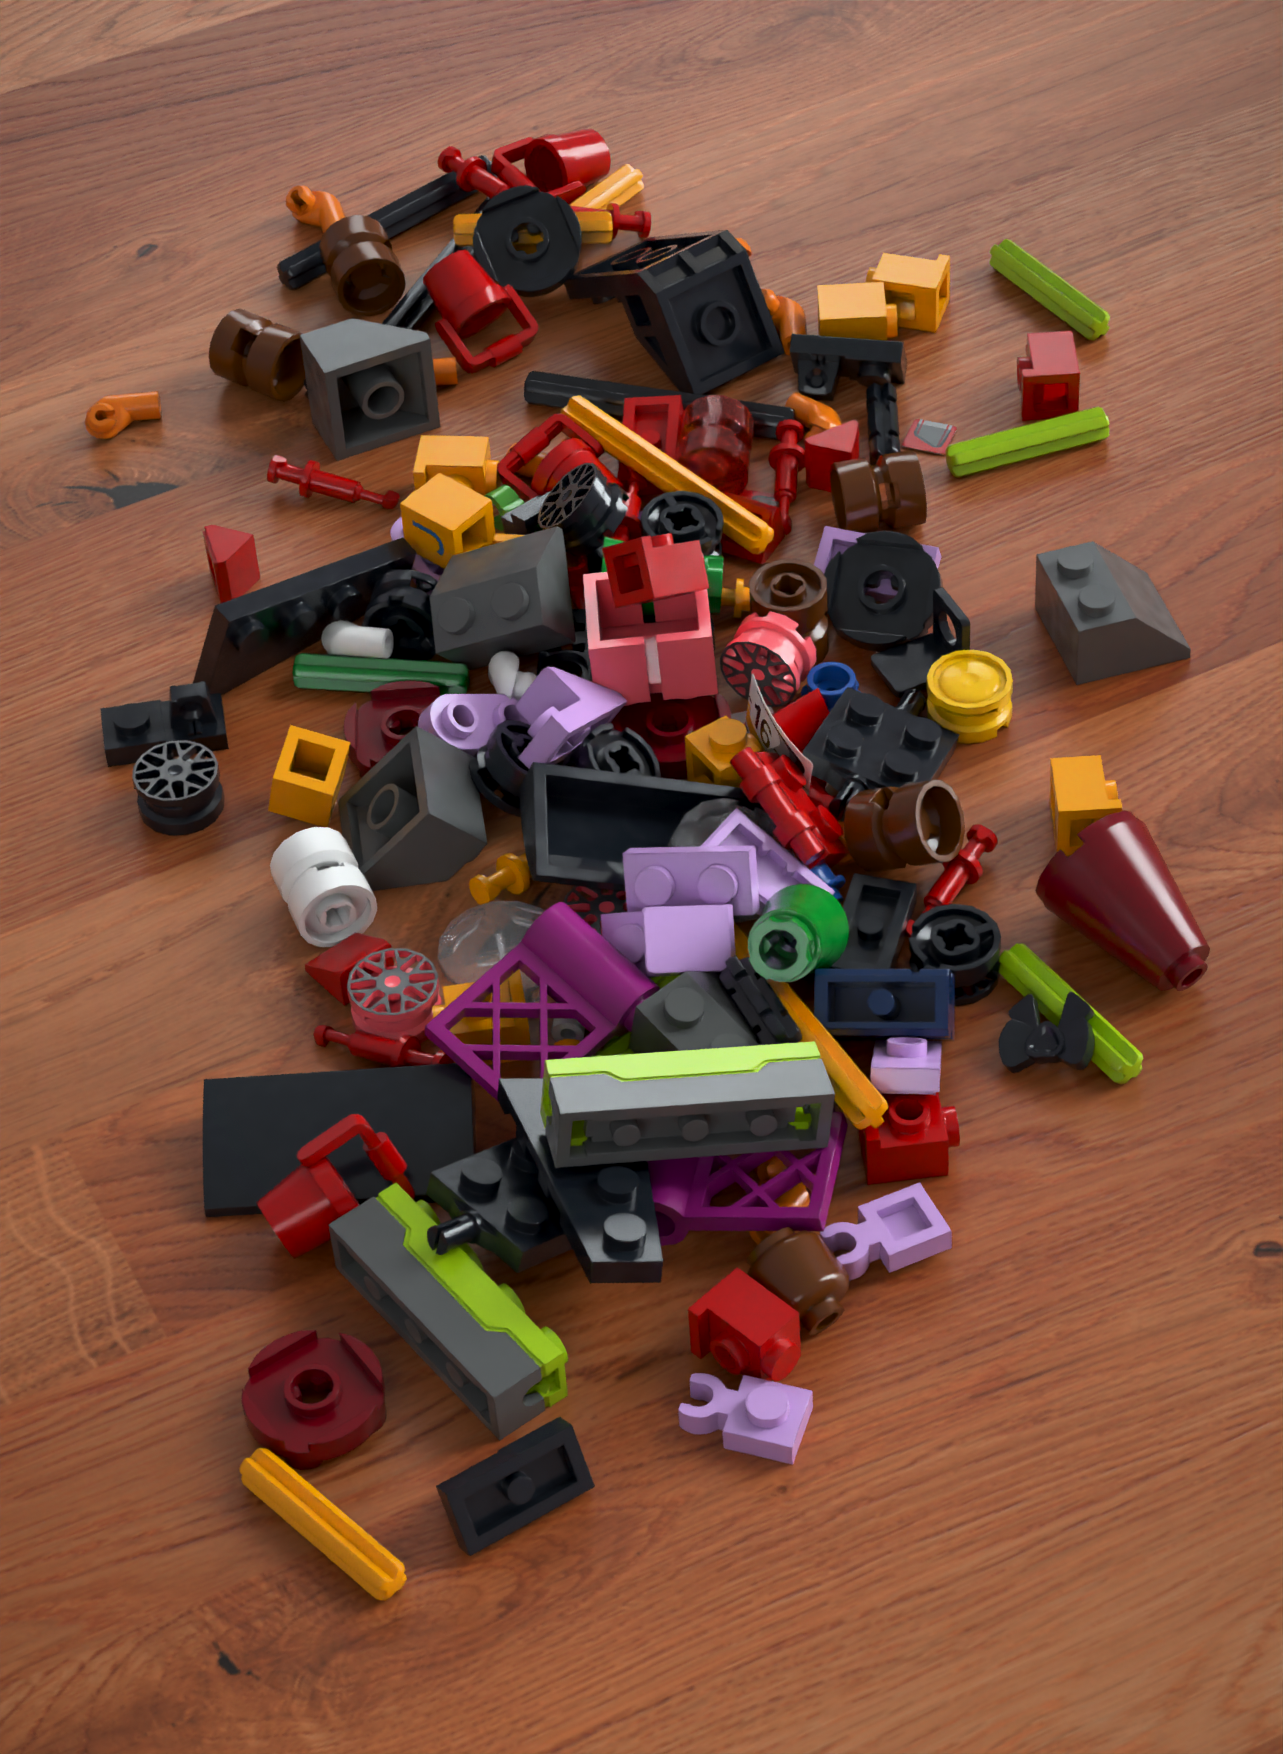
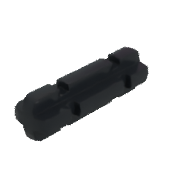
M888 382L881 386L873 383L866 389L871 465H876L880 455L901 452L898 407L896 403L897 393L896 388Z
M737 956L728 958L725 961L727 968L719 974L720 982L732 997L734 1004L752 1031L757 1035L761 1045L798 1043L802 1039L800 1028L789 1015L788 1010L767 979L755 972L749 962V957L740 960Z

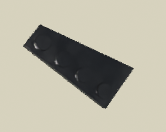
M402 537L215 605L193 683L205 681L210 694L221 693L222 696L320 641L324 629L331 623L340 620L352 623L365 616V611L370 603L376 582L386 573L395 570H411L417 552Z
M499 1078L497 1100L504 1114H511L516 1124V1138L524 1154L531 1153L539 1169L538 1181L546 1197L553 1198L561 1212L560 1225L589 1283H661L663 1256L647 1161L556 1168L546 1136V1128H544L540 1114L543 1078Z

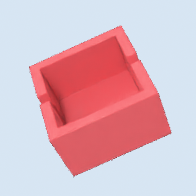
M607 572L583 574L588 651L593 683L619 692L627 700L624 706L651 702L650 694L662 693L663 700L692 699L697 696L718 694L707 589L653 602L656 622L644 624L642 604L615 609Z

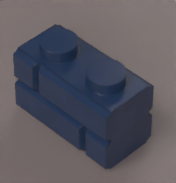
M815 969L814 1015L836 1041L887 1040L893 1037H918L927 1041H954L955 975L949 969H920L919 972H913L911 969Z

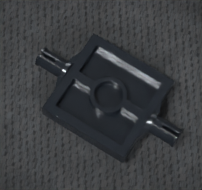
M847 687L809 741L802 754L813 764L812 776L827 782L838 791L836 797L829 804V811L836 819L843 810L840 821H844L848 803L860 791L884 787H901L904 784L938 779L954 754L960 734L939 726L933 720L918 717L925 709L927 703L925 696L921 692H918L912 702L915 690L909 689L905 691L896 707L884 703L874 695L861 693Z
M517 1138L431 1172L426 1194L448 1212L451 1220L434 1225L427 1231L428 1244L432 1250L437 1248L436 1254L444 1255L448 1251L466 1243L477 1244L495 1253L516 1273H519L572 1249L560 1225L561 1212L554 1199L546 1197L538 1181L539 1169L531 1153L524 1154Z

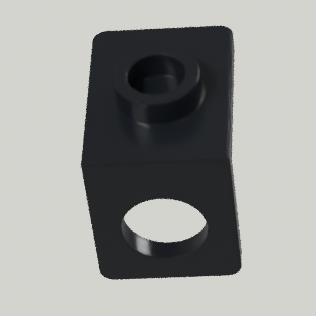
M943 587L933 590V633L872 655L871 666L895 697L901 698L903 693L909 689H914L915 693L927 688V674L934 662L941 656L954 651L970 650V621ZM947 615L953 623L956 639L950 631Z

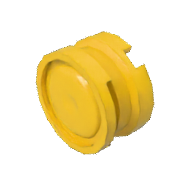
M974 649L954 651L941 656L931 665L927 674L928 719L933 720L945 729L960 734L958 738L959 743H983L997 737V730L1002 726L1008 728L1012 718L1011 695L1013 692V679L1011 669L999 657L989 652Z

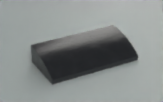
M537 762L532 763L519 787L523 841L533 881L625 891L622 853L629 848L700 847L736 808L780 844L773 834V830L776 828L773 821L760 803H751L740 787Z
M456 1063L204 1079L203 1192L206 1217L262 1214L256 1202L301 1165L296 1157L297 1152L304 1145L351 1114L362 1115L375 1133L384 1132L387 1134L407 1163V1168L403 1174L414 1189L415 1196L413 1200L415 1202L424 1200L427 1203H436L426 1194L431 1172L476 1154V1099L473 1078ZM358 1134L328 1154L327 1157L361 1205L373 1196L375 1198L378 1197V1193L390 1187L393 1183L391 1180H385L363 1150L364 1141Z

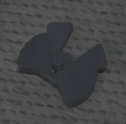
M1069 992L1058 1027L1050 1021L1040 1023L1038 1002L1032 994L1026 995L1009 1010V1016L1012 1020L1006 1023L998 1041L1002 1063L1009 1071L1018 1073L1034 1063L1063 1062L1075 1070H1083L1088 1066L1095 1047L1093 1029L1088 1022L1094 1016V1011L1074 992Z

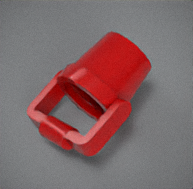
M585 128L557 135L545 134L535 139L527 137L497 148L493 153L491 171L500 180L508 184L510 188L517 186L537 187L541 192L549 193L555 198L557 195L570 204L586 192V187L608 175L611 158L609 149L602 136L593 129ZM524 159L526 176L511 163Z
M459 250L448 255L435 264L423 277V283L442 317L441 320L435 323L437 333L465 372L476 373L489 365L495 368L521 354L523 347L533 342L539 330L538 324L511 285L502 287L496 284L469 251ZM508 308L523 331L500 339L485 347L483 352L473 357L462 340L485 329Z
M560 413L550 416L539 427H534L510 449V453L498 463L497 467L501 483L511 487L524 502L538 495L548 493L567 473L584 463L595 464L607 478L606 483H616L626 491L624 485L598 459L604 453L602 445L569 417ZM560 432H563L570 439L558 444L543 458L534 473L531 488L514 475L522 466H526L542 452L552 439Z
M351 1114L304 1145L296 1155L301 1165L256 1202L269 1225L294 1259L330 1241L328 1224L360 1205L327 1157L328 1154L359 1134L363 1139V1150L382 1177L387 1181L391 1180L393 1184L397 1183L414 1199V1189L403 1174L407 1168V1163L387 1134L384 1132L375 1133L362 1115Z

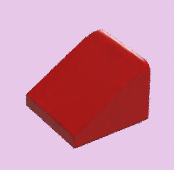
M355 932L306 963L305 971L345 1006L350 1003L347 991L349 973L357 962L373 952L392 947L382 938ZM393 957L386 958V967L394 966ZM367 968L363 969L368 974H372L374 972Z

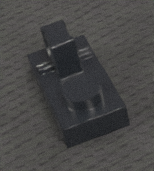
M792 334L790 356L794 372L798 373V391L804 396L814 400L833 401L840 377H849V380H856L865 387H869L873 383L880 386L887 382L905 384L907 359L903 342Z
M199 681L200 683L170 686L169 701L161 702V700L101 708L104 750L108 767L136 763L143 753L156 745L169 741L187 740L202 744L211 751L229 749L221 693L210 694L206 682ZM172 750L173 757H178L177 750Z
M558 1417L497 1450L498 1452L436 1486L460 1549L471 1556L595 1487L573 1426Z

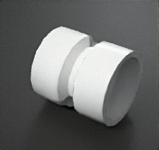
M311 827L296 832L284 840L276 849L270 863L273 880L282 898L288 904L289 912L300 935L309 944L318 947H333L355 932L363 934L374 921L377 912L376 897L364 874L359 870L358 862L346 839L339 831L328 827Z

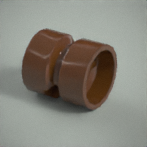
M354 215L340 219L327 229L322 236L319 246L320 255L326 271L331 277L338 300L345 310L354 315L369 317L382 314L394 307L403 295L406 286L405 275L398 258L392 251V245L382 225L369 216Z
M240 308L230 311L222 318L211 339L208 356L210 368L215 375L239 385L250 386L252 390L283 402L290 400L302 390L303 382L306 379L300 335L304 333L278 323L273 324L271 320Z
M914 450L880 455L876 465H871L865 458L831 464V494L839 529L867 534L878 531L881 522H886L891 529L926 523V491L921 466ZM885 483L886 501H881L879 484Z
M797 559L777 560L767 563L756 570L749 581L750 614L756 612L759 617H766L769 611L785 615L799 625L795 630L803 639L810 636L815 645L816 663L813 667L820 664L829 651L827 579L822 571L809 562Z
M928 780L904 784L901 787H884L860 791L851 798L846 807L844 817L845 841L849 853L856 864L867 872L905 868L907 863L913 866L949 862L958 855L963 845L965 822L961 803L952 787L942 780Z

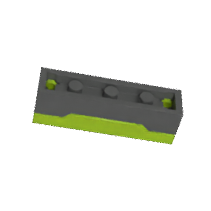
M815 1041L545 1060L540 1114L544 1128H546L545 1132L555 1167H572L826 1148L829 1141L835 1092L824 1063L820 1059L821 1055Z
M394 1183L378 1193V1197L375 1198L373 1196L328 1224L336 1268L500 1441L544 1412L545 1407L548 1406L550 1408L568 1396L564 1365L568 1362L567 1351L560 1338L552 1329L547 1326L540 1329L525 1314L520 1299L507 1284L496 1285L484 1272L478 1256L467 1243L448 1251L444 1255L436 1254L437 1248L432 1250L428 1244L427 1231L430 1227L441 1224L437 1214L424 1200L415 1202L397 1183Z

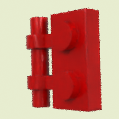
M747 747L730 760L731 765L743 780L739 785L741 790L751 803H760L776 826L773 830L775 837L783 848L793 849L804 865H808L812 869L826 863L831 869L849 854L839 839L844 834L839 822L824 806L819 805L816 807L802 788L807 784L803 773L788 756L782 754L779 757L777 753L754 752L751 747Z

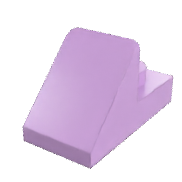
M555 667L544 668L516 704L517 711L531 724L527 733L533 738L518 758L529 769L533 762L557 764L581 744L582 740L601 724L610 723L627 703V700L619 692Z
M733 905L644 907L642 911L601 914L602 936L649 978L676 976L683 974L685 971L722 972L727 968L725 961L732 956H736Z

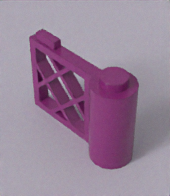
M558 902L545 910L533 922L516 947L425 1025V1035L497 1100L499 1078H501L500 1060L540 1061V1078H543L545 1060L592 1057L614 1036L620 1037L631 1032L636 1006L659 991L660 987L567 904ZM520 969L539 986V1003L500 1002V985ZM492 993V1002H482ZM547 994L557 1003H547ZM463 1017L492 1018V1045L463 1044L449 1030ZM500 1018H539V1045H500ZM547 1018L576 1019L590 1034L576 1046L548 1045ZM482 1060H492V1069Z
M833 1106L828 1147L817 1148L800 1160L789 1150L746 1153L734 1160L728 1155L647 1161L661 1246L673 1245L684 1240L689 1231H778L789 1227L794 1231L824 1232L848 1127L845 1115L842 1112H836ZM773 1156H776L787 1169L759 1187L747 1174ZM734 1182L748 1194L730 1207H710L712 1197ZM801 1182L812 1191L808 1207H779L774 1202L775 1199Z

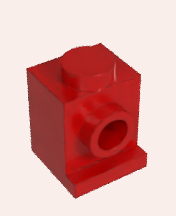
M1072 331L1027 333L1026 356L1017 357L1018 389L1021 391L1022 421L1045 420L1079 411L1080 370Z
M672 533L652 537L651 535L639 537L602 548L615 609L671 599L709 588L704 556L699 540L674 544Z
M936 1092V1095H882L888 1104V1109L881 1116L884 1122L876 1129L871 1125L862 1130L857 1129L867 1185L949 1175V1147L960 1146L959 1123L955 1106L941 1107L938 1092Z
M738 1267L688 1308L691 1352L702 1359L711 1351L720 1366L733 1375L742 1374L778 1382L791 1373L801 1356L799 1312Z

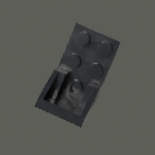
M728 230L649 237L574 273L564 283L570 299L591 298L593 304H600L616 298L618 303H622L635 337L680 392L702 395L785 353L747 251Z

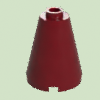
M1124 810L1109 814L1088 825L1077 834L1084 843L1069 858L1060 849L1049 861L1039 876L1035 890L1037 896L1049 911L1160 991L1175 988L1177 991L1188 989L1205 974L1208 968L1205 960L1210 953V947L1146 824L1139 820L1138 817L1136 818L1132 812Z

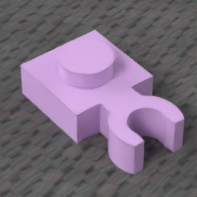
M920 1182L858 1206L857 1225L848 1222H838L825 1227L824 1232H820V1237L832 1253L837 1250L850 1251V1253L837 1257L838 1261L847 1271L849 1281L863 1275L868 1269L869 1263L881 1259L890 1273L952 1248V1230Z
M706 1373L691 1375L689 1380L691 1398L709 1403L701 1407L681 1403L678 1409L679 1427L692 1434H708L720 1429L723 1430L724 1449L793 1465L813 1409L812 1390L743 1375L739 1389L735 1391L726 1389L722 1381L713 1375Z

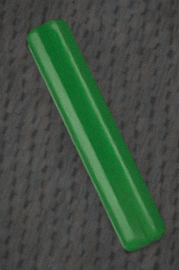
M300 653L295 657L292 670L294 685L299 689L370 693L373 689L387 683L414 680L429 682L439 686L441 696L445 694H467L470 683L468 665L462 662Z

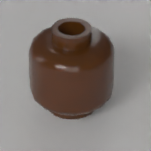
M783 1228L765 1238L749 1254L747 1263L750 1265V1269L747 1275L799 1312L800 1330L806 1328L810 1335L818 1334L830 1327L843 1314L844 1308L839 1302L843 1299L849 1288V1276L818 1234L806 1230L795 1233L792 1228Z

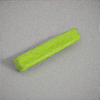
M1004 239L999 245H993L990 250L992 255L990 265L1086 339L1095 341L1100 335H1106L1110 328L1107 325L1110 315L1104 309L1013 241Z
M1093 407L953 443L946 448L947 466L954 477L960 478L1102 441L1109 436V419L1101 407Z
M1016 943L1010 950H1004L999 956V973L1024 997L1032 994L1038 1002L1039 1011L1055 1026L1058 1027L1069 992H1074L1084 1000L1025 944ZM1087 1003L1094 1011V1016L1088 1021L1092 1026L1095 1039L1091 1060L1115 1083L1125 1084L1132 1077H1137L1143 1069L1141 1065L1143 1054Z

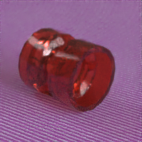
M708 395L694 400L685 408L681 417L676 461L723 494L725 491L737 495L743 493L749 480L750 453L754 436V418L749 409L738 400L724 395Z

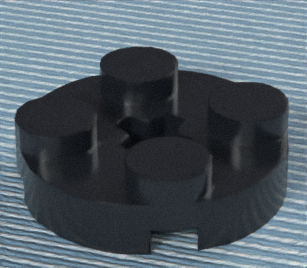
M517 186L495 195L483 208L482 215L477 221L473 234L475 260L496 284L502 287L511 285L517 294L522 297H537L561 287L578 268L582 246L580 224L571 206L556 195L555 198L549 193L541 192L537 187ZM527 229L531 236L540 234L543 241L536 245L535 253L526 254L524 250L517 251L513 247L519 241V231Z
M893 531L871 532L857 538V544L849 547L842 555L839 551L830 560L824 573L827 579V612L837 634L843 640H847L852 645L864 650L882 652L927 635L928 629L933 625V590L943 587V582L934 560L915 539ZM881 579H890L892 589L898 591L896 596L888 599L887 603L876 604L874 597L867 595L868 589L878 588Z

